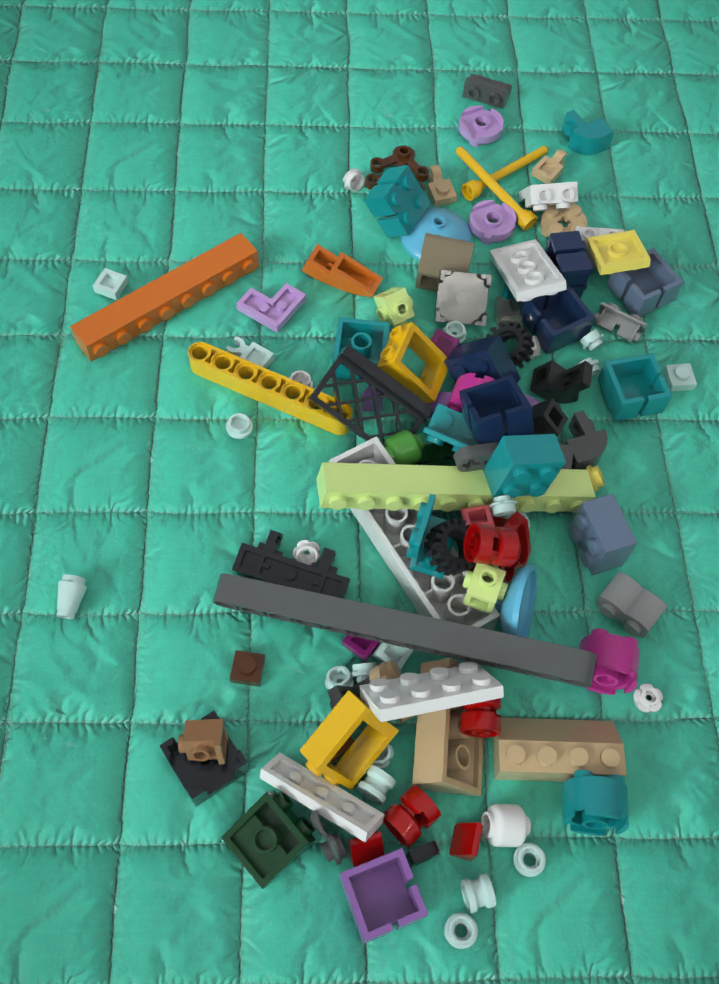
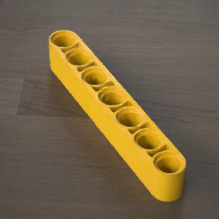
M196 342L189 347V362L194 374L333 434L345 435L350 431V429L321 408L313 409L318 406L308 398L315 390L314 388L205 342ZM320 392L317 396L326 404L336 402L335 397ZM350 404L341 405L343 417L351 420L353 417L352 407ZM331 406V408L337 411L336 406Z

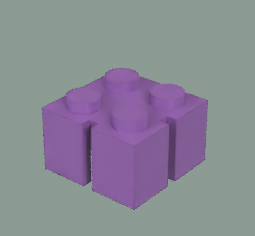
M403 848L340 873L339 880L363 945L390 934L394 930L393 924L399 930L421 921L429 915L417 884L411 886L408 891L405 886L411 883L414 876Z

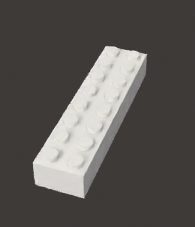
M377 436L329 460V463L395 464ZM350 508L420 615L488 630L495 628L500 617L495 607L492 613L488 614L463 605L467 588L462 587L467 571L454 576L444 575L443 579L409 569L411 558L406 557L413 527L416 526L418 511L415 509L390 511L388 509L360 510ZM452 547L451 554L458 558V553Z

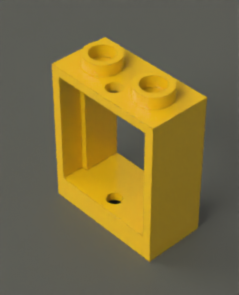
M413 322L398 325L390 332V338L380 354L381 358L377 366L427 404L435 402L448 371L444 363L447 356ZM407 346L426 363L420 378L416 377L401 362Z
M348 690L299 751L308 760L305 764L306 767L315 775L320 777L323 774L324 778L332 785L339 786L341 784L352 790L399 730L389 721L380 722L365 702ZM362 721L368 724L338 763L335 766L330 764V760Z

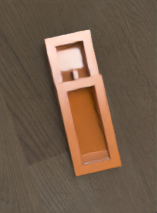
M319 244L316 245L302 269V272L329 286L370 298L373 297L383 279L343 252L336 256Z

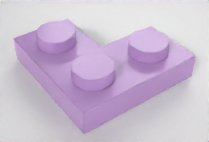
M285 283L271 299L251 287L236 303L238 311L278 333L305 303L306 294Z

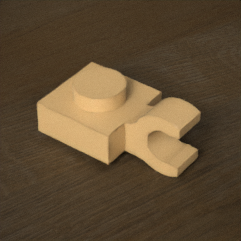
M559 149L552 158L545 155L533 167L531 175L545 184L553 183L563 173V165L565 164L563 159L567 156V152Z
M439 165L430 166L431 174L428 176L430 183L427 185V191L434 207L455 203L457 194L450 179H442Z

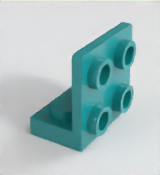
M438 403L428 428L424 427L423 432L428 434L426 440L442 447L444 442L454 445L452 448L454 452L465 446L477 445L478 443L469 429L463 414Z
M430 493L428 502H421L416 526L413 527L409 539L406 557L411 558L409 569L443 579L444 571L441 573L437 572L436 568L438 565L431 567L429 562L433 559L431 556L427 558L425 556V552L429 551V548H424V542L429 541L425 538L426 534L431 532L430 529L446 521L445 519L431 516L436 495ZM447 537V546L451 553L454 540L451 537Z

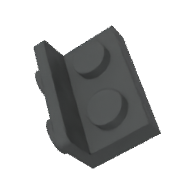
M471 73L470 77H467L465 80L462 97L504 109L511 93L512 85Z

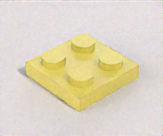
M635 230L587 237L586 247L600 275L650 267L651 258Z

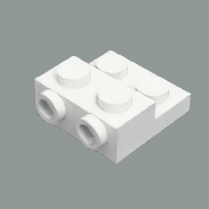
M577 182L530 185L518 192L519 202L525 201V208H533V211H545L547 206H556V210L569 209L571 204L578 202Z

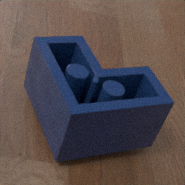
M500 335L458 345L444 361L455 383L461 375L467 373H476L475 377L484 379L485 375L495 380L512 375L517 383L521 379Z

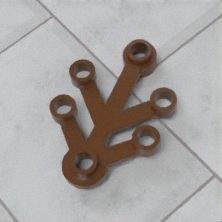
M398 146L393 150V155L384 159L375 157L370 161V170L373 173H381L384 168L396 164V167L408 165L419 182L427 181L429 176V169L418 165L414 160L415 151L409 146ZM368 174L365 178L366 188L371 190L374 186L378 185L377 181L383 174ZM419 183L423 191H425V186Z

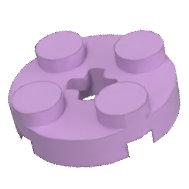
M476 105L462 112L458 129L471 146L478 147L481 144H489L501 138L504 121L501 114L495 109L491 108L488 111L483 109L484 106Z
M484 200L472 208L468 223L469 228L476 237L480 238L483 244L489 245L493 242L504 241L514 234L516 214L509 205L503 202L501 206L494 204L495 200ZM488 219H491L492 221H497V222H496V223H491V222L488 221Z

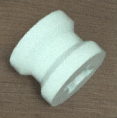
M371 765L366 771L367 777L364 781H360L356 788L369 800L383 805L386 800V792L389 789H393L396 781L387 772Z
M486 873L480 874L476 880L471 881L468 878L460 880L462 896L469 914L476 913L480 907L485 906L488 909L496 907L493 886Z

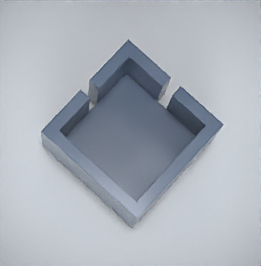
M654 248L647 251L651 258L650 267L613 273L610 275L607 283L619 300L624 298L623 305L629 312L640 317L652 312L655 307L658 309L675 301L683 284L681 278Z
M613 494L582 502L569 527L571 540L577 543L579 549H582L580 553L581 561L585 567L589 568L592 576L622 567L637 545V541Z

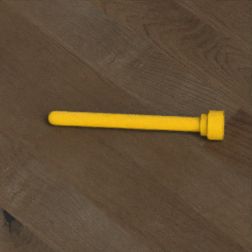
M547 146L539 147L490 174V176L496 182L546 155L548 153ZM470 180L462 185L461 190L466 200L473 201L488 186L482 180Z
M463 147L456 149V154L503 203L509 205L514 210L518 225L524 231L529 230L537 222L538 217L531 210L523 209Z

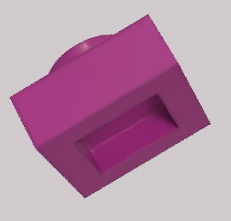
M439 328L436 329L431 338V341L447 357L460 343V340Z
M347 635L342 645L367 662L381 642Z

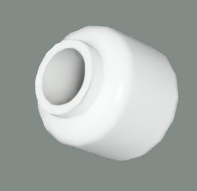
M492 804L481 817L482 835L494 847H520L531 831L529 817L526 816L524 810L517 804Z

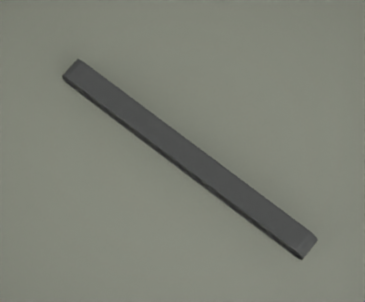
M225 573L220 575L212 601L214 604L228 609L462 661L475 662L480 665L580 687H591L597 658L595 653L582 649Z

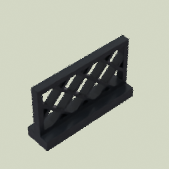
M349 344L342 348L332 366L308 398L363 440L368 441L377 436L383 446L384 436H390L401 431L399 415L409 414L416 420L413 426L408 429L415 435L424 420L429 418L434 408ZM340 364L349 369L351 381L337 383L335 371ZM355 375L361 379L355 380ZM332 378V384H326ZM366 382L369 384L372 397L359 399L356 383ZM352 384L354 400L340 402L338 386ZM333 387L336 402L326 404L317 396L323 388ZM376 390L382 395L377 396ZM378 399H389L392 402L393 413L380 415ZM373 400L375 416L362 418L359 402ZM355 403L357 419L347 420L343 417L341 405ZM331 406H336L337 411L331 408ZM394 416L396 432L383 434L381 418ZM376 419L378 435L369 436L366 434L363 421ZM352 422H358L359 428Z

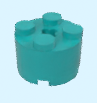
M588 770L575 771L574 778H570L563 783V825L566 827L569 823L571 824V831L594 836H605L606 829L615 828V834L628 830V790L625 785V778L621 775L593 776V772Z

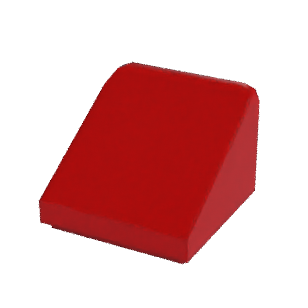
M457 823L454 826L449 855L468 861L474 860L478 855L483 828L482 823Z
M379 831L374 832L366 842L355 837L350 839L348 843L353 867L384 855L382 835Z

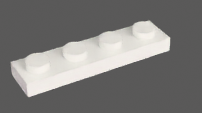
M282 753L277 754L261 768L260 779L309 809L317 810L319 815L364 842L383 823L384 813L338 786L332 785L321 776L318 777L312 771Z

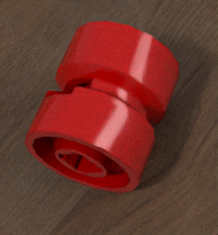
M477 523L469 526L463 543L464 556L468 562L478 564L490 563L493 566L511 567L518 557L520 548L519 536L515 529L498 526L493 528L490 525Z
M501 698L461 706L465 710L460 715V733L462 735L477 738H490L501 735V716L496 714V711L501 708Z
M412 785L400 797L399 805L393 803L384 812L383 823L401 844L409 848L422 835L421 828L428 829L441 816V812L422 789Z

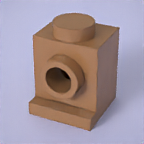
M185 720L184 734H179L178 737L179 753H186L188 761L218 759L219 764H225L228 735L224 720Z

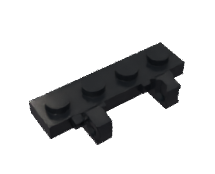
M270 530L266 543L260 542L258 547L241 543L232 568L233 571L268 583L345 598L350 578L336 574L338 568L333 567L336 556L335 551L324 548L319 564L312 562L311 565L284 557V553L278 551L283 534Z

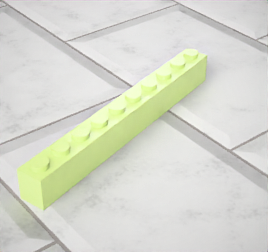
M322 462L316 478L320 508H331L333 510L357 508L360 510L388 509L395 511L399 509H415L419 511L421 502L427 503L430 493L436 495L433 510L448 512L494 503L484 471L461 472L457 466ZM561 469L544 495L538 497L517 496L511 498V500H515L518 503L515 505L516 511L523 513L546 511L547 513L572 512L576 514L582 502L593 500L596 498L588 470Z

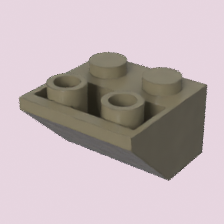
M426 233L415 288L437 292L440 270L469 273L475 243Z

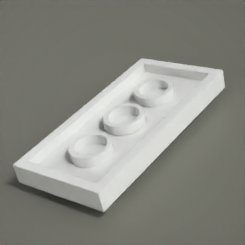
M536 239L490 250V258L517 302L530 301L535 297L555 295L560 291L567 290L565 278Z
M463 662L458 667L448 669L436 667L432 668L430 672L422 674L404 673L400 678L390 680L378 678L371 680L369 684L359 685L361 699L380 722L504 698L503 685L475 662Z

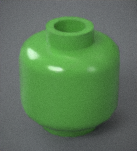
M401 430L385 439L384 448L395 464L413 465L421 459V449L424 448V444L418 434L414 435L409 430Z

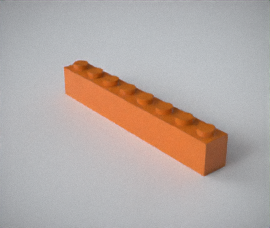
M242 233L237 234L71 325L70 328L75 342L91 362L105 356L109 351L128 343L134 337L149 331L164 320H169L173 315L192 307L196 302L213 295L219 289L231 285L242 276L252 273L259 267L257 249Z

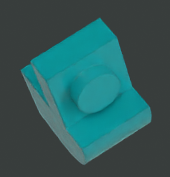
M575 110L566 112L562 131L570 138L567 146L570 150L581 155H595L609 149L614 131L602 118L586 123Z

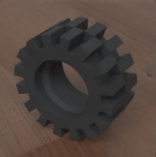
M506 321V326L503 322L499 323L500 328L496 329L493 327L491 330L494 333L492 335L488 333L486 338L500 335L503 343L511 338L517 339L518 345L509 355L515 368L516 366L520 369L523 368L522 362L525 360L528 363L530 361L528 354L533 356L534 353L531 349L535 347L532 336L517 322L513 324L511 321Z
M458 518L448 519L430 529L431 532L426 534L425 538L429 541L424 542V548H429V551L425 552L426 558L431 556L433 559L429 562L431 567L438 565L436 571L439 573L444 571L446 576L460 574L477 564L468 562L464 556V537L471 525L465 526V520L461 519L458 521ZM447 537H451L456 542L459 549L458 558L450 553L447 546Z

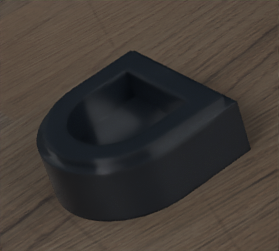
M434 840L408 851L405 856L410 868L439 855L440 850Z

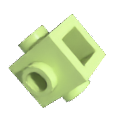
M392 287L373 296L377 305L376 313L381 322H389L395 328L398 325L407 324V319L415 316L413 301L407 294L405 287Z
M477 563L474 572L468 570L462 587L467 588L463 605L491 614L497 599L502 601L508 586L507 583L503 582L506 571L500 570L498 566H493L490 563Z

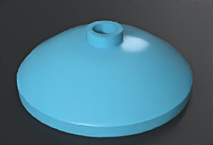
M430 207L426 209L410 234L401 236V242L405 250L413 258L420 261L426 233L471 242L472 235L469 225L460 215L445 208Z
M527 564L522 567L509 581L503 600L497 599L496 609L501 613V629L503 633L528 638L537 593L536 565Z

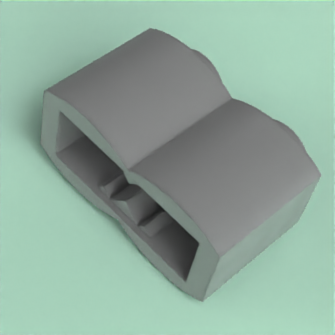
M622 572L617 573L596 602L604 616L619 620L629 634L642 638L646 636L667 608V605L659 597L643 589L635 580Z

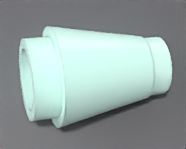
M63 575L62 580L58 581L57 617L74 620L87 590L85 578L75 575Z

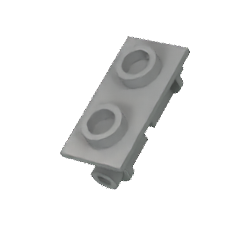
M601 302L599 311L602 313L596 312L594 321L597 322V326L612 332L615 325H618L620 328L616 335L631 343L632 341H639L647 325L640 316L636 314L628 315L613 303L606 304Z

